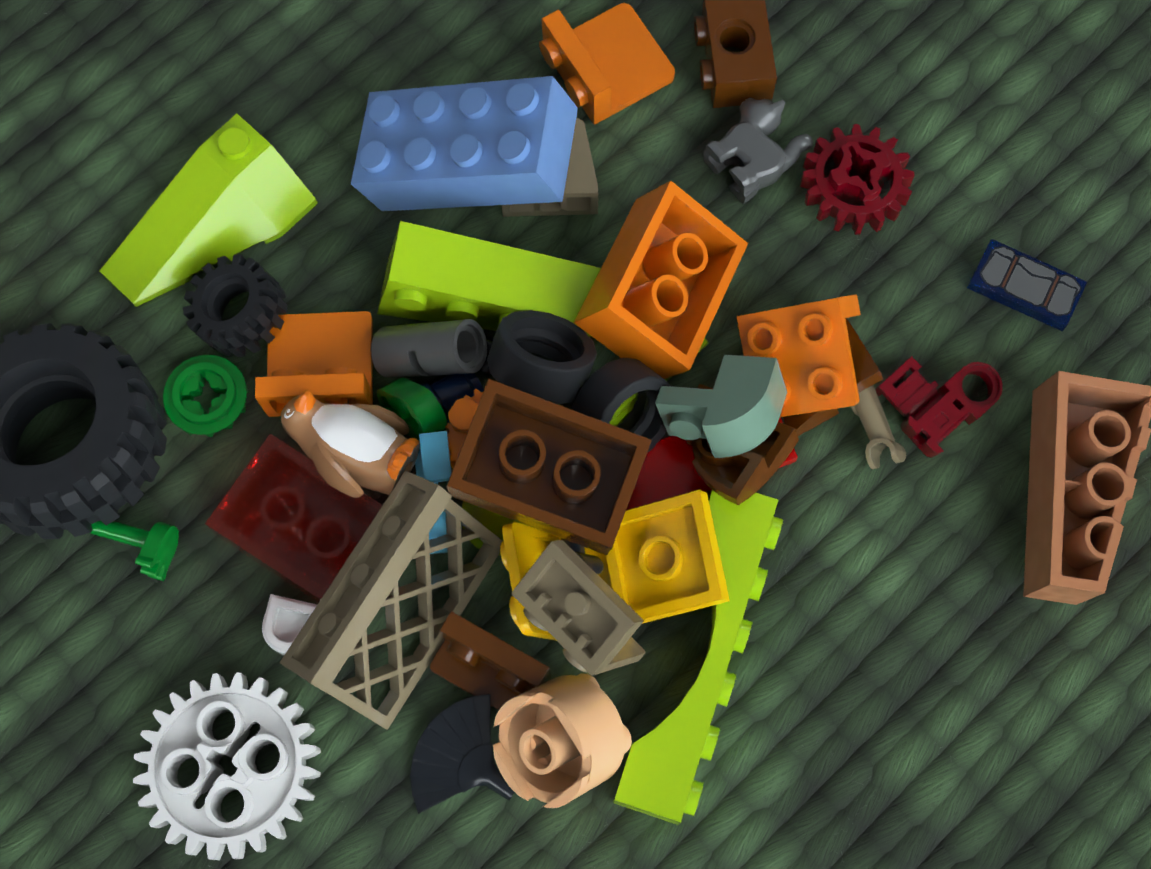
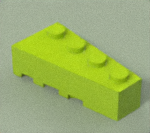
M400 221L387 262L377 314L429 322L472 319L482 329L496 331L503 317L517 311L533 310L551 313L574 324L601 268Z

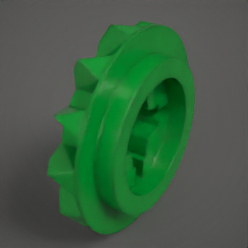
M200 355L184 361L173 370L164 387L163 404L168 417L178 428L190 436L197 434L212 438L216 432L223 429H232L234 421L241 413L246 412L245 403L249 390L241 371L231 361L216 355ZM205 378L215 393H223L220 394V397L212 399L208 414L199 401H191L194 400V397H199L203 394Z

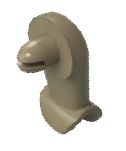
M872 385L859 392L860 401L857 405L851 406L854 414L859 416L870 440L865 450L868 465L871 469H877L880 467V455L885 448L889 447L891 457L895 463L905 461L906 451L900 443L895 442L876 390Z

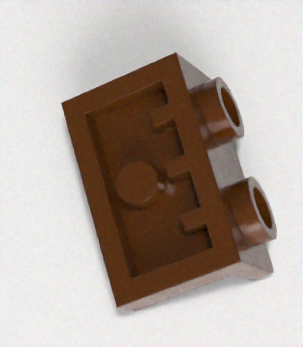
M452 611L440 629L445 641L430 664V669L434 674L472 696L490 694L491 707L498 711L510 699L535 687H539L551 679L550 667Z

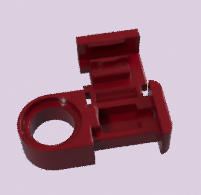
M911 356L875 390L878 397L882 394L903 417L907 414L909 415L901 423L902 431L925 456L933 458L944 451L938 444L964 420L970 425L999 400L1003 389L1002 380L999 373L989 364L983 362L969 363L952 375L941 387L936 389L939 384L935 380L929 384L918 372L922 366ZM910 369L913 373L895 388L894 386L907 375L906 372ZM966 375H977L985 381L988 394L984 401H972L964 394L962 381ZM920 432L926 435L927 440L920 435Z

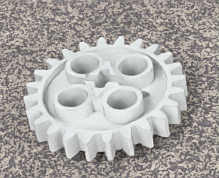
M238 672L234 675L230 687H227L223 676L218 673L212 674L210 690L208 691L201 683L192 680L190 681L191 698L186 700L172 692L169 696L175 710L168 714L155 709L152 714L162 726L158 732L142 730L140 734L145 740L152 743L151 751L134 754L135 760L148 764V772L133 778V783L150 786L151 790L150 793L138 802L139 807H157L159 809L149 822L151 827L161 828L171 824L165 838V842L168 844L176 845L188 836L185 846V853L188 855L196 856L202 850L205 843H207V855L210 860H220L225 845L228 846L229 853L233 859L244 858L246 842H249L256 852H265L266 833L269 832L274 837L284 840L287 835L281 821L285 817L299 822L303 820L300 811L294 806L297 799L313 801L315 798L309 790L303 787L304 780L315 779L321 775V772L306 766V759L321 753L319 747L304 744L303 742L305 738L315 731V728L310 723L296 725L295 722L303 713L304 708L295 703L283 709L282 707L286 702L288 693L279 687L267 697L269 682L261 677H258L250 690H248L247 677ZM224 712H232L235 718L233 732L223 740H216L212 733V725L215 719ZM259 723V732L245 743L252 725ZM275 744L280 753L279 762L271 772L261 774L255 764L256 755L263 746ZM224 755L232 757V763L237 767L233 776L223 774L224 768L219 764V761ZM195 758L200 768L199 776L191 786L182 788L177 779L178 769L185 760ZM210 789L205 799V804L202 808L197 809L195 806L196 800ZM238 790L244 799V809L236 820L227 822L221 813V802L229 792Z

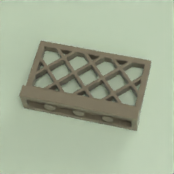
M408 471L404 472L280 661V664L386 730L389 729L445 639L440 629L450 612L461 615L498 557L502 542L499 537L451 499L453 496L440 485ZM442 512H446L447 534L429 540V532ZM475 538L480 539L483 545L473 561L463 565L462 543ZM447 548L448 570L431 576L430 553ZM416 558L417 581L398 587L399 578L410 561ZM449 584L450 597L443 608L433 611L432 590ZM418 595L419 617L400 623L399 601ZM385 606L386 629L367 635L368 626L379 609ZM419 631L420 644L413 655L402 658L401 637ZM387 643L388 664L369 671L368 649ZM354 655L355 677L334 684L335 677L348 657ZM389 679L390 691L378 710H376L371 704L370 686ZM356 691V692H357V697H355L354 695H352V694H350V693H353V692Z

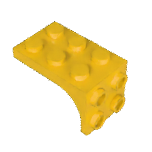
M696 490L626 510L613 547L608 555L584 547L586 554L595 555L602 560L604 570L598 575L644 620L643 623L730 601L708 495L704 491ZM518 522L503 525L502 534L504 541L500 545V555L506 570L509 572L512 591L551 541L561 540L560 537ZM512 595L509 602L510 613L521 633L526 636L556 640L548 631L537 628L526 618L523 612L525 607Z

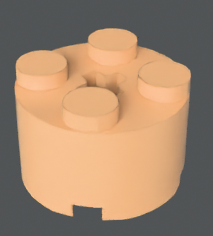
M585 673L576 676L563 675L541 684L539 687H535L510 699L498 711L493 726L499 725V742L493 744V752L502 777L518 796L526 801L535 798L547 803L543 806L546 808L564 806L610 779L619 769L624 754L630 750L632 743L631 734L622 723L621 717L611 699L600 688L597 680Z

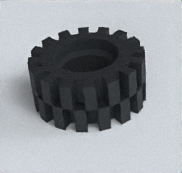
M234 254L232 261L226 256L217 258L218 268H214L208 263L202 268L207 275L203 279L195 275L190 283L196 287L195 292L186 290L184 299L191 304L183 307V314L189 319L186 323L198 337L223 355L230 356L232 352L236 357L246 356V347L251 352L256 353L262 350L258 341L263 338L270 344L275 338L269 332L272 327L281 330L284 321L277 314L287 313V304L282 300L286 298V294L279 286L280 283L254 259L249 257L246 260L242 255ZM249 291L248 301L242 311L235 317L222 321L224 309L229 301L238 294Z

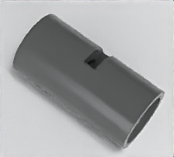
M472 319L384 326L373 337L371 356L376 370L386 378L469 374L478 372L484 365L487 356V341L482 327Z

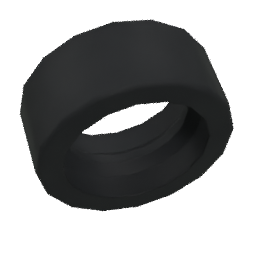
M533 310L517 311L502 318L497 327L487 362L489 371L497 382L555 404H564L575 400L580 388L588 380L597 351L593 340L585 331L569 320L546 312ZM530 353H537L545 357L551 358L554 361H548L537 356H534Z
M621 358L608 362L589 377L580 388L572 405V410L609 424L621 404L638 392V397L632 411L616 427L651 439L652 441L648 452H650L666 433V428L655 402L661 386L671 385L641 361Z

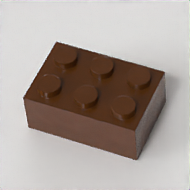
M489 379L448 481L447 490L456 499L608 555L613 547L652 440Z

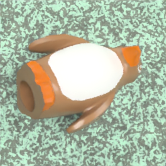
M305 390L301 395L291 399L281 411L282 427L314 463L322 478L330 486L353 498L364 494L361 487L390 495L404 472H411L416 462L420 441L415 438L407 439L403 435L408 434L410 430L407 423L396 413L379 405L322 403L316 400L309 390Z

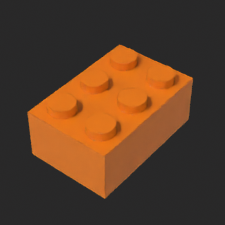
M669 181L635 200L574 324L620 358L637 359L663 379L689 371L748 243L674 182Z

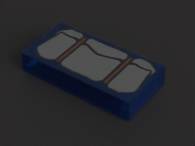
M991 239L967 288L1063 331L1072 317L1087 281Z

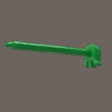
M101 520L91 524L92 532L90 534L142 548L135 560V564L142 566L140 573L160 581L165 580L166 573L178 546L179 531L176 526L159 521L153 525L150 531L116 521L105 525Z

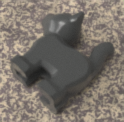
M751 97L746 99L739 107V123L731 127L720 141L708 143L703 151L704 162L715 174H719L730 165L736 166L729 170L735 181L729 187L730 191L742 204L751 200L758 190L777 182L781 175L798 160L800 154L810 149L813 145L812 137L808 134L795 136L784 149L767 137L782 122L781 113L785 106L784 100L774 103L769 99L756 100Z

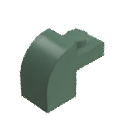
M724 355L713 389L661 386L655 404L669 436H677L684 440L707 439L714 458H726L754 449L771 435L778 424L787 389L777 358Z

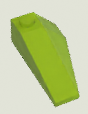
M236 113L195 151L101 268L100 273L135 307H138L191 281L193 274L202 271L205 265L208 263L211 265L218 263L217 258L226 256L232 261L233 254L237 255V253L262 241L268 244L282 237L318 202L276 149Z

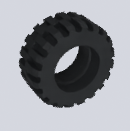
M52 323L32 326V332L23 334L21 330H16L4 335L5 342L0 344V524H6L13 532L25 536L33 535L36 532L42 539H60L63 537L64 530H68L74 537L91 533V524L100 520L105 525L110 524L120 517L117 510L128 502L131 506H134L144 495L139 488L145 480L150 483L153 482L160 469L154 458L165 453L167 437L162 432V429H164L167 422L164 409L158 402L159 397L131 355L121 345H115L109 336L98 330H89L87 332L82 325L70 323L62 324L61 329L56 330ZM83 398L96 401L92 425L85 437L74 449L48 463L40 465L17 464L16 451L21 434L28 423L39 412L52 404L67 399Z

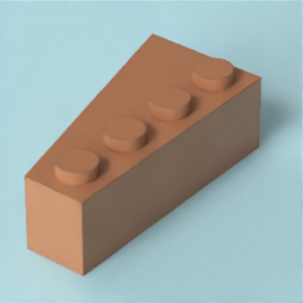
M1058 371L1033 390L1023 597L1077 605L1105 593L1124 527L1120 524L1127 501L1132 499L1137 479L1134 478L1140 453L1146 449L1151 429L1148 428L1151 419V386Z

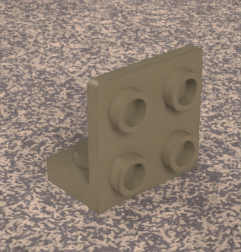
M563 540L551 541L511 593L525 607L523 612L526 618L537 628L548 631L562 645L565 658L574 667L583 672H588L591 676L638 662L646 653L631 637L644 620Z

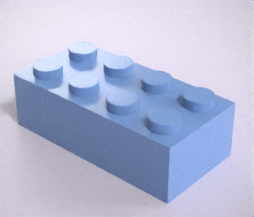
M553 76L369 92L351 185L381 211L563 202L578 107Z

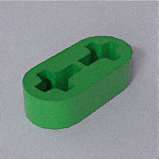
M400 377L378 389L377 397L380 406L396 413L407 423L410 429L409 433L406 434L407 436L420 441L419 434L446 430L447 419L437 398L426 387Z

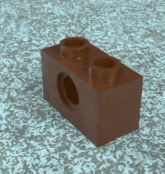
M704 0L702 15L694 16V35L696 46L705 47L706 59L700 60V79L702 90H711L713 108L740 106L743 101L750 97L756 100L769 99L772 101L777 75L765 0ZM736 47L742 51L734 53L729 52L724 48Z

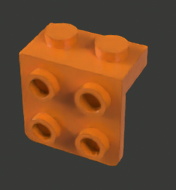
M627 3L618 4L574 29L571 28L559 9L541 18L543 40L539 42L541 53L550 68H556L563 78L571 100L577 107L584 109L594 125L667 86L674 80V66L635 10Z

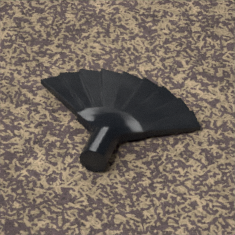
M490 694L471 696L458 701L440 712L427 725L418 740L413 754L410 773L412 796L418 814L460 792L464 793L476 786H486L508 801L512 798L515 792L506 783L493 759Z

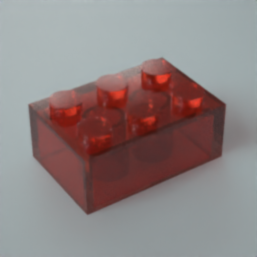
M270 434L205 524L219 538L319 603L383 505L366 494L353 498L330 486L318 473L311 459Z

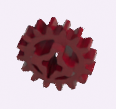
M854 124L851 134L847 136L844 135L839 127L833 128L830 142L819 137L815 143L814 153L808 152L803 165L806 171H803L800 181V187L809 189L804 202L806 206L820 205L816 216L818 221H822L828 216L835 218V231L839 232L845 223L852 224L855 235L861 234L864 223H869L876 232L880 231L885 217L895 221L902 209L900 205L906 206L912 190L908 187H910L915 175L914 171L904 169L910 155L908 152L895 154L894 149L898 139L892 137L885 143L879 140L880 128L874 127L869 136L862 135L859 124ZM833 160L835 163L834 168L830 171L829 176L824 178V169ZM889 181V192L881 199V188H883L884 182Z

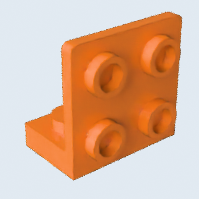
M857 294L737 316L743 355L771 357L778 360L787 389L780 417L851 407L859 403L860 399L845 319L861 315Z
M370 312L278 315L284 321L281 330L272 327L269 331L275 338L270 344L268 343L267 376L255 377V398L268 417L281 416L284 406L294 397L301 395L305 390H309L316 400L322 403L373 405V361L371 356L373 317Z

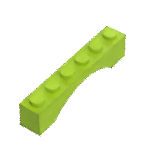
M713 490L711 492L709 504L730 601L712 606V629L706 658L697 680L680 705L654 730L631 745L614 804L676 825L681 823L683 813L694 816L704 785L703 782L694 780L700 758L711 761L720 728L710 724L716 705L720 704L726 707L728 705L737 674L727 672V668L733 651L742 654L744 652L752 626V621L743 619L748 599L759 601L768 570L758 567L764 547L771 550L775 549L783 524V519L774 516L778 499L759 493L753 494L749 499L737 505L724 499Z

